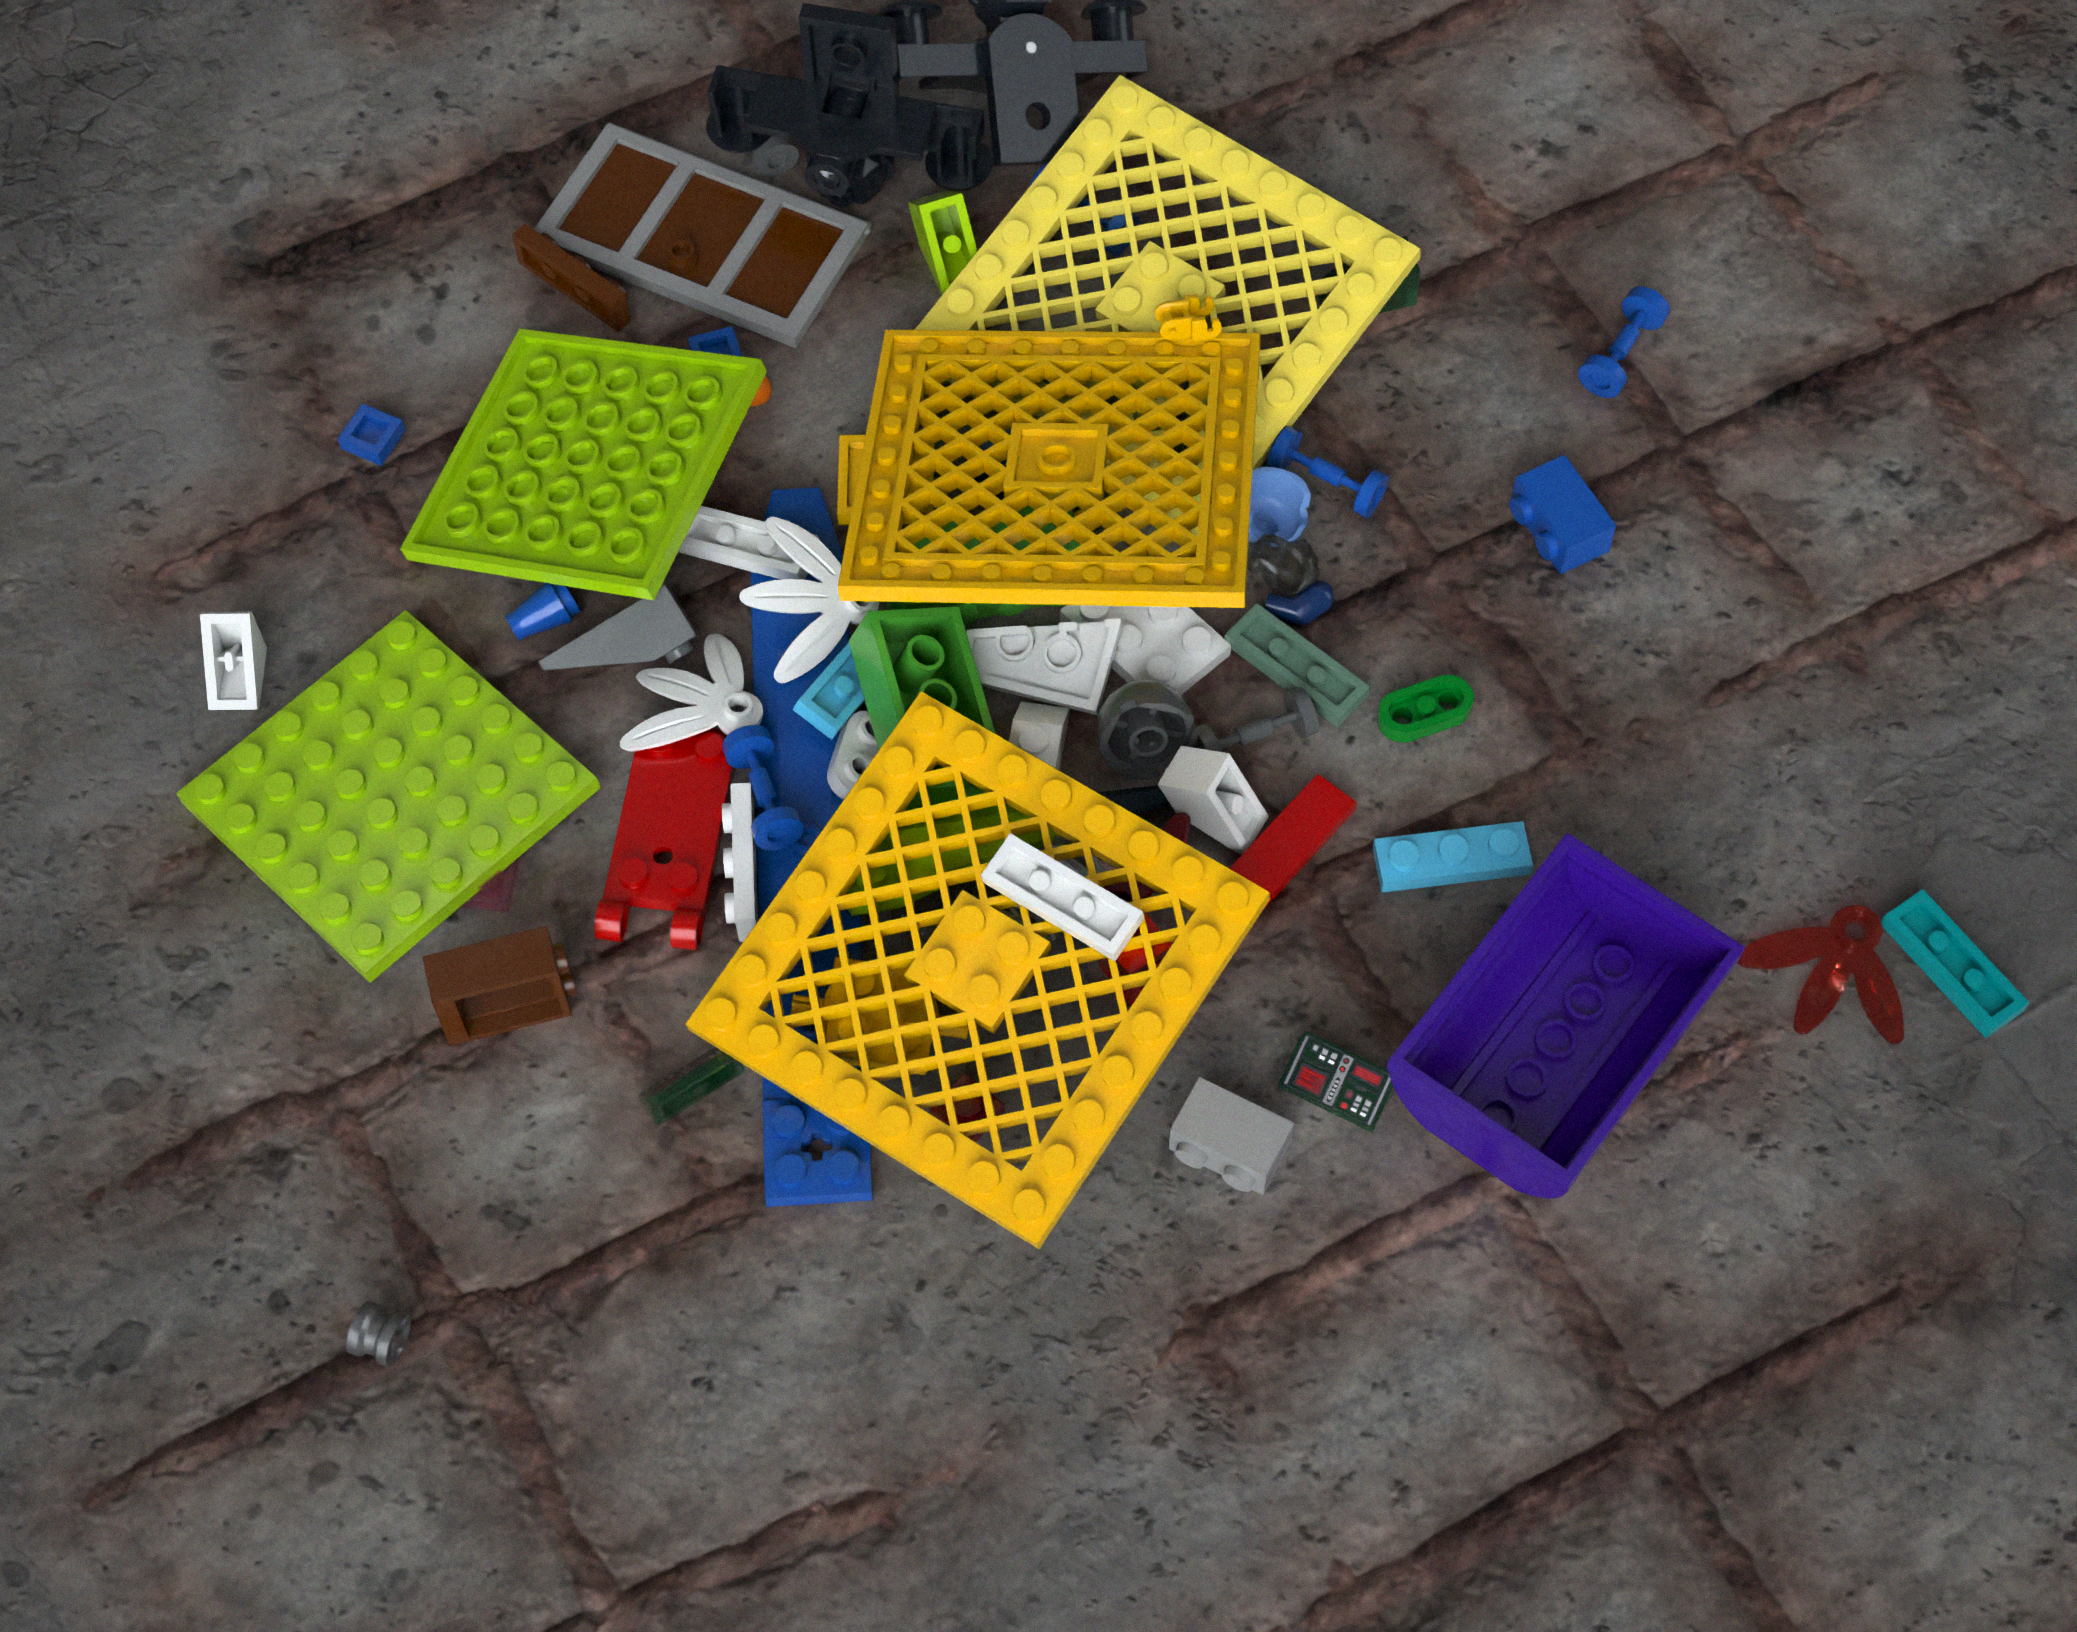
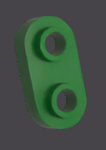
M1441 675L1387 694L1380 702L1377 716L1378 727L1385 737L1401 743L1411 742L1456 727L1464 723L1471 714L1474 701L1473 690L1464 679L1458 676ZM1447 702L1455 708L1448 710L1442 708L1439 704ZM1401 717L1407 719L1410 723L1400 724L1395 722L1394 719Z

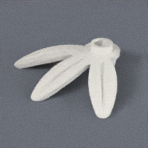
M769 517L765 521L766 530L769 535L799 566L820 581L804 579L772 580L753 585L740 592L739 598L741 602L756 609L789 614L822 613L820 617L810 623L794 639L775 667V680L778 683H786L805 674L825 659L840 641L849 623L859 625L868 611H876L878 609L879 601H860L861 606L855 601H840L838 582L841 564L832 552L818 538L802 527L778 517Z
M711 634L706 637L704 643L705 661L714 684L696 674L679 669L651 668L640 671L636 678L641 685L664 697L692 706L669 710L645 720L621 738L620 747L626 751H639L670 744L707 731L717 725L727 736L738 728L748 725H759L763 718V707L755 695L743 691V665L733 643L722 634Z

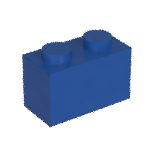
M1565 454L1515 477L1509 501L1511 513L1520 525L1525 524L1535 538L1537 550L1542 558L1546 561L1550 560L1560 575L1609 552L1616 524Z

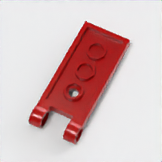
M711 728L670 744L635 751L604 894L596 910L594 925L596 939L623 942L627 932L630 908L639 907L674 911L670 932L671 947L699 950L723 832L722 803L729 802L731 784L735 768L727 763L723 753L722 743L727 735L720 729ZM661 852H669L673 855L672 860L667 864H658L654 861V858Z

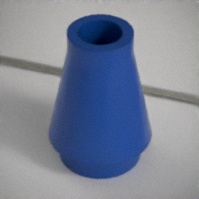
M544 583L514 611L505 615V618L520 641L527 636L573 622L571 617L580 613L581 610L567 586Z

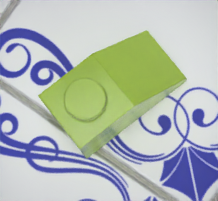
M951 190L908 201L919 246L942 295L977 253L963 194Z

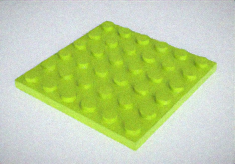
M519 328L400 550L408 561L655 600L767 373L762 360Z
M405 610L176 794L181 803L371 983L601 787L598 778Z

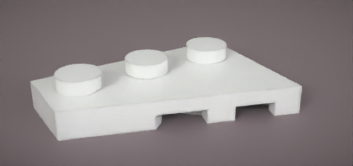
M1122 618L1104 619L1103 622L1078 623L1073 621L1060 622L1059 625L1037 627L1020 625L968 629L966 634L982 687L1098 715L1123 620Z

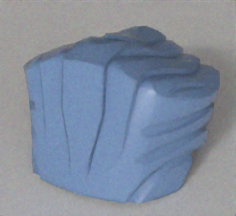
M1262 466L1253 471L1249 544L1257 549H1266L1293 544L1300 538L1308 523L1306 508L1309 507L1311 493L1303 478L1290 471L1275 467Z

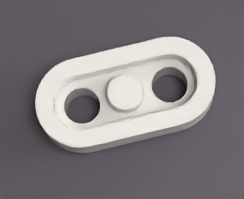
M868 711L856 712L841 729L827 770V781L830 788L843 800L861 776L854 769L860 770L863 774L879 751Z

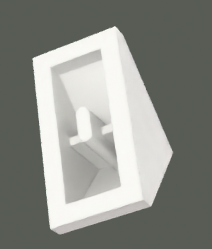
M252 611L202 612L200 614L208 710L258 709L260 707L267 646Z

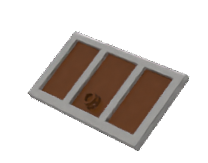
M609 122L534 230L539 234L547 233L557 242L561 249L573 257L576 255L582 257L593 269L797 348L870 233L871 222Z

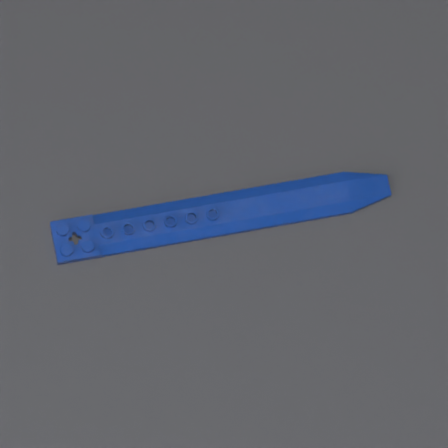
M820 487L772 490L764 522L769 517H778L802 527L811 534L818 535L820 541L842 565L843 554ZM751 572V586L766 581L780 580ZM809 573L805 580L820 582ZM751 607L753 695L760 700L763 707V718L759 725L768 729L774 743L772 755L760 766L767 769L777 795L775 807L787 806L796 809L804 825V833L800 839L786 848L764 850L757 846L759 919L843 802V799L832 791L827 781V770L840 731L831 740L792 709L799 698L848 644L850 625H848L847 630L834 649L814 668L786 683H778L774 678L775 667L784 652L810 623L822 615L821 612L789 614ZM756 800L757 817L766 810L765 807H760ZM848 909L840 911L844 931L862 927L861 915L851 916ZM832 915L816 937L835 933ZM862 941L848 944L849 958L863 960ZM838 947L811 953L814 973L833 968L835 957H840ZM802 957L787 979L805 975ZM831 984L817 987L819 998H824ZM808 989L793 992L796 995L809 996ZM793 993L781 995L785 1016L790 1015ZM771 1000L764 1012L775 1018ZM814 1024L793 1028V1030L818 1044ZM853 1066L862 1072L860 1066ZM763 1077L766 1207L872 1201L871 1144ZM813 1140H823L824 1144L832 1146V1150L823 1152L822 1160L812 1161L811 1153L803 1152L804 1147L811 1145Z

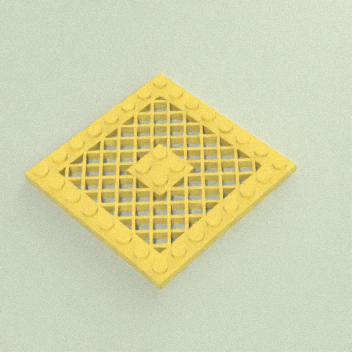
M1119 75L915 330L986 331V327L1011 323L1012 331H1019L1018 321L1043 317L1045 331L1160 332V325L1162 323L1155 317V309L1159 304L1183 300L1185 295L1197 294L1200 306H1204V298L1210 295L1215 305L1214 310L1209 314L1211 321L1217 318L1218 313L1240 309L1243 311L1245 323L1222 327L1221 333H1260V335L1280 332L1283 346L1260 350L1254 471L1256 468H1260L1268 458L1269 452L1280 432L1286 426L1291 427L1420 260L1421 249ZM1154 152L1170 162L1156 164ZM1147 153L1149 166L1128 170L1123 169V157ZM1115 160L1117 172L1104 174ZM1184 174L1186 187L1160 191L1158 179ZM1191 174L1206 182V184L1193 186ZM1152 181L1153 194L1128 197L1127 185ZM1120 187L1121 200L1097 204L1095 191ZM1088 194L1090 205L1076 208ZM1221 196L1223 209L1198 214L1196 201ZM1228 196L1244 205L1230 208ZM1189 202L1190 216L1166 220L1164 207ZM1157 208L1158 222L1133 225L1131 213ZM1125 214L1126 228L1102 232L1100 219ZM1258 218L1260 232L1235 235L1234 222ZM1266 218L1278 224L1281 228L1268 230ZM1093 220L1094 234L1070 238L1068 225ZM1226 224L1228 238L1203 242L1202 228ZM1061 227L1063 239L1049 242ZM1194 230L1196 244L1171 248L1169 235ZM1162 236L1164 249L1149 241L1142 251L1138 253L1136 241ZM1296 240L1298 254L1273 258L1272 244ZM1304 240L1320 250L1306 252ZM1130 242L1132 256L1111 260L1106 259L1104 247ZM1264 246L1266 260L1241 264L1240 250ZM1098 248L1100 262L1079 266L1074 265L1073 253ZM1232 253L1234 266L1208 270L1206 257ZM1066 254L1068 268L1043 272L1041 259ZM1199 258L1201 271L1185 261ZM1034 261L1036 274L1022 276ZM1334 262L1337 276L1311 280L1309 267ZM1342 262L1350 266L1345 275ZM1302 269L1303 283L1279 287L1276 273ZM1123 273L1111 288L1109 275ZM1269 275L1271 289L1246 293L1244 279ZM1103 276L1105 290L1079 294L1077 281ZM1237 281L1239 295L1224 297L1226 291L1225 285L1222 283ZM1071 283L1073 296L1047 301L1045 287ZM1033 289L1039 290L1040 302L1015 307L1013 293ZM1330 293L1317 310L1315 295ZM1006 296L1008 308L995 310ZM1307 297L1310 311L1284 315L1282 301ZM1275 303L1277 317L1252 322L1250 307ZM1097 307L1095 309L1096 317L1100 321L1084 323L1082 309ZM1075 311L1077 325L1052 329L1050 315ZM1303 328L1290 345L1288 330ZM1276 363L1263 380L1260 365ZM952 378L946 380L951 384L956 382ZM996 379L988 385L994 388L1003 382ZM1090 380L1083 386L1089 389L1098 383ZM1138 380L1130 386L1136 389L1145 384ZM1041 381L1035 385L1041 389L1048 384ZM1018 394L1011 398L1010 401L1015 404L1024 399V397ZM1065 395L1057 401L1064 404L1072 398ZM1163 396L1158 397V400H1153L1157 405L1167 401ZM1208 397L1201 402L1207 405ZM1039 410L1031 416L1037 420L1046 413ZM1088 410L1079 417L1086 420L1095 414ZM1135 411L1127 417L1134 421V419L1141 417L1142 414ZM1109 427V435L1117 431L1113 427ZM1161 429L1149 433L1157 437L1165 431ZM1205 429L1198 432L1200 435L1205 437ZM1134 442L1124 447L1130 453L1139 448ZM1107 458V466L1114 463L1113 461ZM1154 459L1146 465L1154 469L1163 463ZM1203 460L1196 464L1200 469L1203 468ZM1128 475L1120 481L1128 485L1135 481L1136 478ZM1180 475L1170 480L1176 486L1185 481ZM1152 491L1143 498L1151 502L1160 495ZM1201 493L1193 497L1199 503ZM1177 508L1167 513L1172 519L1183 514ZM1198 526L1190 530L1196 536L1198 535Z

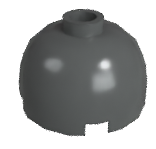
M1139 679L1125 683L1111 692L1099 710L1096 723V737L1101 756L1107 760L1108 767L1111 770L1130 779H1153L1160 777V772L1156 769L1167 768L1180 746L1195 748L1198 738L1191 708L1186 699L1175 688L1157 680Z

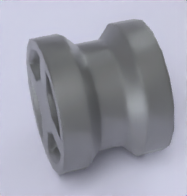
M366 1301L359 1308L351 1323L346 1341V1350L348 1353L356 1356L370 1354L375 1356L378 1364L392 1367L406 1346L411 1329L410 1316L401 1312H395L390 1315L383 1312L379 1304Z

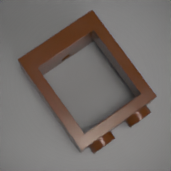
M547 926L422 956L431 1002L449 1046L572 1016L568 997L577 995L570 965H568L563 942L553 944Z

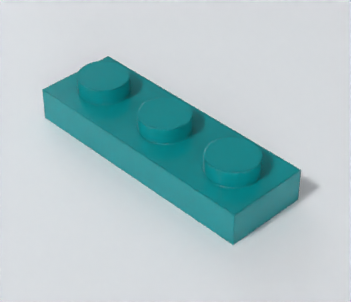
M1924 889L1884 915L1880 925L1985 1038H1988L2023 1013L2030 1002Z

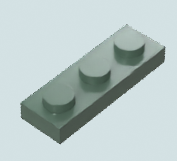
M1258 603L1225 634V640L1231 644V650L1285 690L1290 691L1302 687L1309 695L1316 713L1337 728L1369 697L1370 686Z

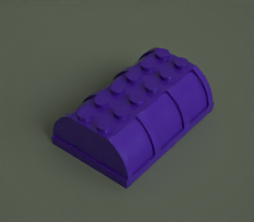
M1566 833L1388 1060L1386 1069L1389 1071L1392 1085L1398 1097L1412 1116L1426 1130L1514 1190L1540 1198L1561 1197L1569 1191L1583 1169L1629 1110L1632 1103L1673 1048L1684 1036L1695 1018L1724 979L1730 974L1741 958L1745 946L1569 833Z

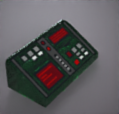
M1303 1031L1278 1084L1279 1088L1373 1133L1395 1091L1387 1069L1308 1031Z
M714 1047L640 1093L638 1100L655 1125H661L744 1073V1065Z

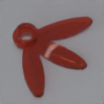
M1849 905L1835 913L1829 927H1805L1781 931L1762 937L1745 946V950L1737 963L1742 967L1752 969L1788 968L1822 957V960L1806 981L1796 1005L1793 1026L1798 1034H1809L1828 1017L1838 1003L1850 973H1853L1861 1005L1878 1033L1890 1044H1898L1904 1039V1019L1897 990L1886 967L1874 951L1882 936V925L1878 916L1869 908L1861 905ZM1849 924H1859L1863 927L1865 936L1859 940H1853L1847 936L1845 928Z

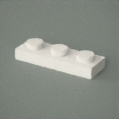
M705 506L700 507L678 551L682 554L778 579L805 580L808 572L788 556L773 540L766 530L764 521Z
M751 782L731 784V803H722L724 834L732 833V847L723 848L725 878H733L734 893H725L724 895L725 917L727 924H736L739 942H744L759 920L756 843L751 831V825L755 820V804Z
M1011 833L981 874L982 881L986 885L1113 961L1117 960L1144 920L1143 911Z

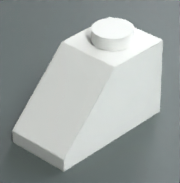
M1021 702L1012 721L1009 742L1060 771L1070 708Z
M1180 746L1157 784L1176 814L1181 812L1187 813L1191 819L1190 824L1237 854H1243L1255 841L1269 817L1230 753Z

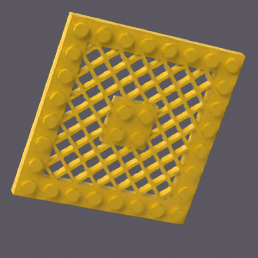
M885 330L838 582L840 601L1245 608L1260 333H1220L1213 339L1192 341V338L1167 340L1161 336L1160 332ZM950 378L956 381L946 388L941 385V383ZM996 379L1003 382L994 388L988 385ZM1044 379L1050 382L1041 389L1035 385ZM1090 380L1098 383L1089 389L1083 386ZM1138 380L1142 381L1145 385L1137 390L1130 386ZM1185 381L1193 384L1186 390L1178 386ZM926 393L930 397L924 400V396ZM970 394L977 397L968 403L962 400ZM1018 394L1024 397V399L1015 404L1010 401L1011 398ZM1065 395L1072 398L1064 404L1057 401ZM1113 395L1120 399L1111 405L1105 401ZM1160 396H1163L1167 399V401L1162 403L1161 405H1157L1155 402H1153V400L1157 399ZM1208 397V402L1206 406L1201 401ZM944 409L951 412L941 419L936 416L937 413ZM993 409L998 412V414L990 419L983 416ZM1039 410L1046 413L1037 420L1031 416ZM1088 410L1095 414L1086 420L1079 417ZM1135 411L1142 414L1141 417L1134 421L1127 417ZM1184 411L1190 415V417L1183 421L1176 418L1177 415ZM921 424L925 428L919 431V425ZM967 424L973 428L964 434H960L957 431ZM1110 426L1117 430L1109 435ZM1157 427L1165 431L1157 437L1149 433ZM1011 428V434L1009 435L1005 430ZM1205 429V437L1200 435L1198 432ZM940 440L946 443L937 450L930 447ZM987 441L994 444L985 451L978 447ZM1134 442L1139 448L1131 453L1124 449V447ZM1180 443L1188 447L1181 453L1172 449ZM914 455L920 459L915 463H913ZM961 456L968 460L959 466H955L952 463ZM1107 458L1113 461L1114 463L1107 466ZM1007 459L1005 467L1001 464V462ZM1154 459L1163 463L1154 469L1146 465ZM1203 460V468L1200 469L1196 464ZM934 472L941 475V477L932 482L925 479ZM984 472L990 476L980 483L974 480L975 477ZM1128 475L1136 478L1135 481L1128 485L1120 481ZM1180 475L1185 479L1184 482L1177 486L1170 482L1171 479ZM909 488L914 491L910 495H908ZM957 488L963 492L954 499L947 496L948 493ZM1004 491V499L1000 500L995 496ZM1106 491L1110 496L1103 500V494ZM1152 491L1160 495L1151 502L1143 498ZM1199 493H1201L1200 503L1193 498ZM930 504L936 508L927 515L919 512ZM978 505L986 509L976 516L968 512ZM1028 505L1035 510L1025 517L1018 513V511ZM1077 506L1084 511L1074 518L1067 513ZM1128 507L1133 511L1129 516L1123 519L1117 514ZM1175 508L1183 512V514L1175 519L1167 515L1168 512ZM903 520H904V521L907 522L909 525H908L907 527H905V528L902 529ZM952 521L959 525L949 532L941 529V527ZM1000 522L1008 526L998 533L990 529ZM1049 523L1058 527L1048 534L1040 530ZM1100 523L1107 528L1098 535L1090 531V529ZM1149 524L1157 529L1148 536L1140 531ZM1198 526V535L1196 536L1190 530ZM925 537L931 541V543L921 549L913 545ZM974 538L981 542L970 550L963 546ZM1023 539L1030 543V545L1020 551L1013 546ZM1072 540L1080 544V546L1070 552L1063 547ZM1123 540L1131 545L1122 552L1113 548ZM1173 541L1181 546L1172 553L1163 548Z
M921 691L685 1025L689 1031L1032 1246L1040 1249L1269 902L1270 892ZM937 764L943 767L933 770ZM963 779L986 793L966 797ZM955 781L959 799L931 805L927 787ZM920 791L923 807L905 811L916 793ZM1005 804L1029 818L1009 822ZM998 805L1002 824L973 830L970 811ZM962 813L966 832L938 839L934 820ZM926 822L930 841L902 847L899 828ZM1048 829L1069 840L1072 844L1052 848ZM1041 830L1045 850H1041V852L1056 861L1085 856L1089 875L1083 877L1100 887L1128 881L1133 901L1127 903L1146 913L1173 907L1177 928L1148 934L1144 917L1139 926L1141 936L1132 937L1122 952L1144 948L1149 970L1120 977L1116 961H1113L1092 947L1075 950L1072 936L1048 921L1031 924L1029 910L1005 895L988 898L981 874L990 862L980 863L977 845L1000 839L1006 840L1010 833L1018 836ZM891 832L894 849L875 853L888 833ZM969 847L973 866L945 872L941 853ZM1092 854L1117 869L1096 874ZM933 855L937 874L909 880L905 861ZM897 863L900 883L873 888L869 869ZM861 873L865 891L846 895ZM976 880L980 900L962 890L954 903L951 904L948 886ZM1136 880L1161 895L1140 899ZM940 888L944 908L916 914L912 894ZM904 897L907 917L880 922L876 903ZM867 905L871 925L844 931L840 911ZM1020 906L1023 925L998 910ZM1180 906L1193 913L1186 925ZM832 915L835 933L816 937ZM939 924L922 947L919 928ZM911 931L914 951L887 957L883 936ZM1063 932L1068 952L1047 957L1052 947L1050 941L1042 936ZM874 939L878 959L851 965L847 945ZM1166 942L1173 943L1156 968L1151 946ZM838 947L841 967L814 973L811 953ZM802 957L805 975L787 979ZM1108 958L1112 979L1083 985L1078 964ZM910 966L904 976L906 981L915 987L893 991L890 971ZM1071 966L1075 987L1046 993L1042 972ZM881 973L885 994L857 1000L853 979ZM1035 976L1039 995L1017 1000L1032 977ZM844 981L848 1002L821 1008L817 987ZM1144 986L1127 1012L1123 990ZM808 989L812 1010L785 1016L781 995ZM1115 992L1120 1014L1091 1020L1086 999ZM933 997L958 1013L937 1018ZM924 999L928 1020L900 1026L896 1005ZM771 1000L775 1018L764 1012ZM1079 1000L1083 1022L1054 1028L1050 1007ZM888 1007L892 1028L864 1034L860 1013ZM1042 1009L1046 1030L1017 1037L1013 1015ZM851 1016L855 1037L828 1043L824 1021ZM1005 1019L1009 1039L981 1045L977 1024L994 1034ZM814 1024L818 1044L793 1030V1028ZM968 1026L972 1047L944 1053L940 1032ZM1116 1029L1098 1055L1094 1034ZM931 1034L935 1055L907 1061L903 1040ZM1086 1036L1091 1057L1062 1064L1057 1042ZM895 1042L899 1064L871 1070L867 1048ZM1049 1044L1054 1066L1025 1072L1020 1050ZM858 1050L862 1072L835 1055ZM1012 1052L1017 1074L988 1080L984 1058ZM975 1061L980 1082L951 1089L947 1067ZM938 1069L943 1091L914 1097L910 1075ZM1087 1072L1069 1099L1065 1077ZM901 1077L905 1098L879 1082ZM1057 1079L1062 1101L1033 1108L1028 1085ZM1020 1087L1024 1110L995 1116L991 1094ZM983 1096L987 1118L958 1124L954 1102ZM946 1104L950 1126L922 1109ZM1058 1116L1040 1143L1036 1121ZM1027 1123L1032 1146L1003 1152L998 1129ZM990 1132L994 1154L967 1136ZM1028 1161L1022 1171L1011 1165Z

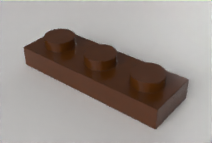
M525 223L512 234L519 264L618 333L631 321L627 303L628 296L618 282L613 279L606 280L594 272L588 262L577 255L571 256L561 249L550 235L544 232L539 234Z

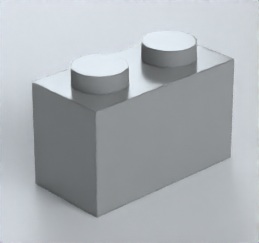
M1199 1077L1170 1128L1169 1150L1173 1151L1181 1162L1190 1167L1201 1169L1204 1166L1222 1175L1223 1180L1237 1190L1243 1192L1253 1190L1264 1195L1291 1145L1295 1123Z

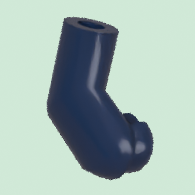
M1317 580L1293 598L1268 593L1264 609L1279 620L1307 625L1330 609L1334 602L1333 589L1328 582Z

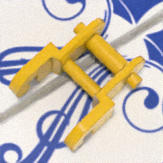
M1197 294L1185 295L1183 300L1159 304L1155 309V317L1162 323L1160 325L1161 336L1167 340L1192 338V341L1217 337L1222 330L1220 320L1218 318L1212 319V328L1208 329L1206 319L1203 317L1209 315L1214 310L1213 298L1210 295L1204 298V306H1200Z

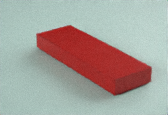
M1317 774L1229 869L1270 892V900L1265 906L1266 908L1356 811L1357 802Z

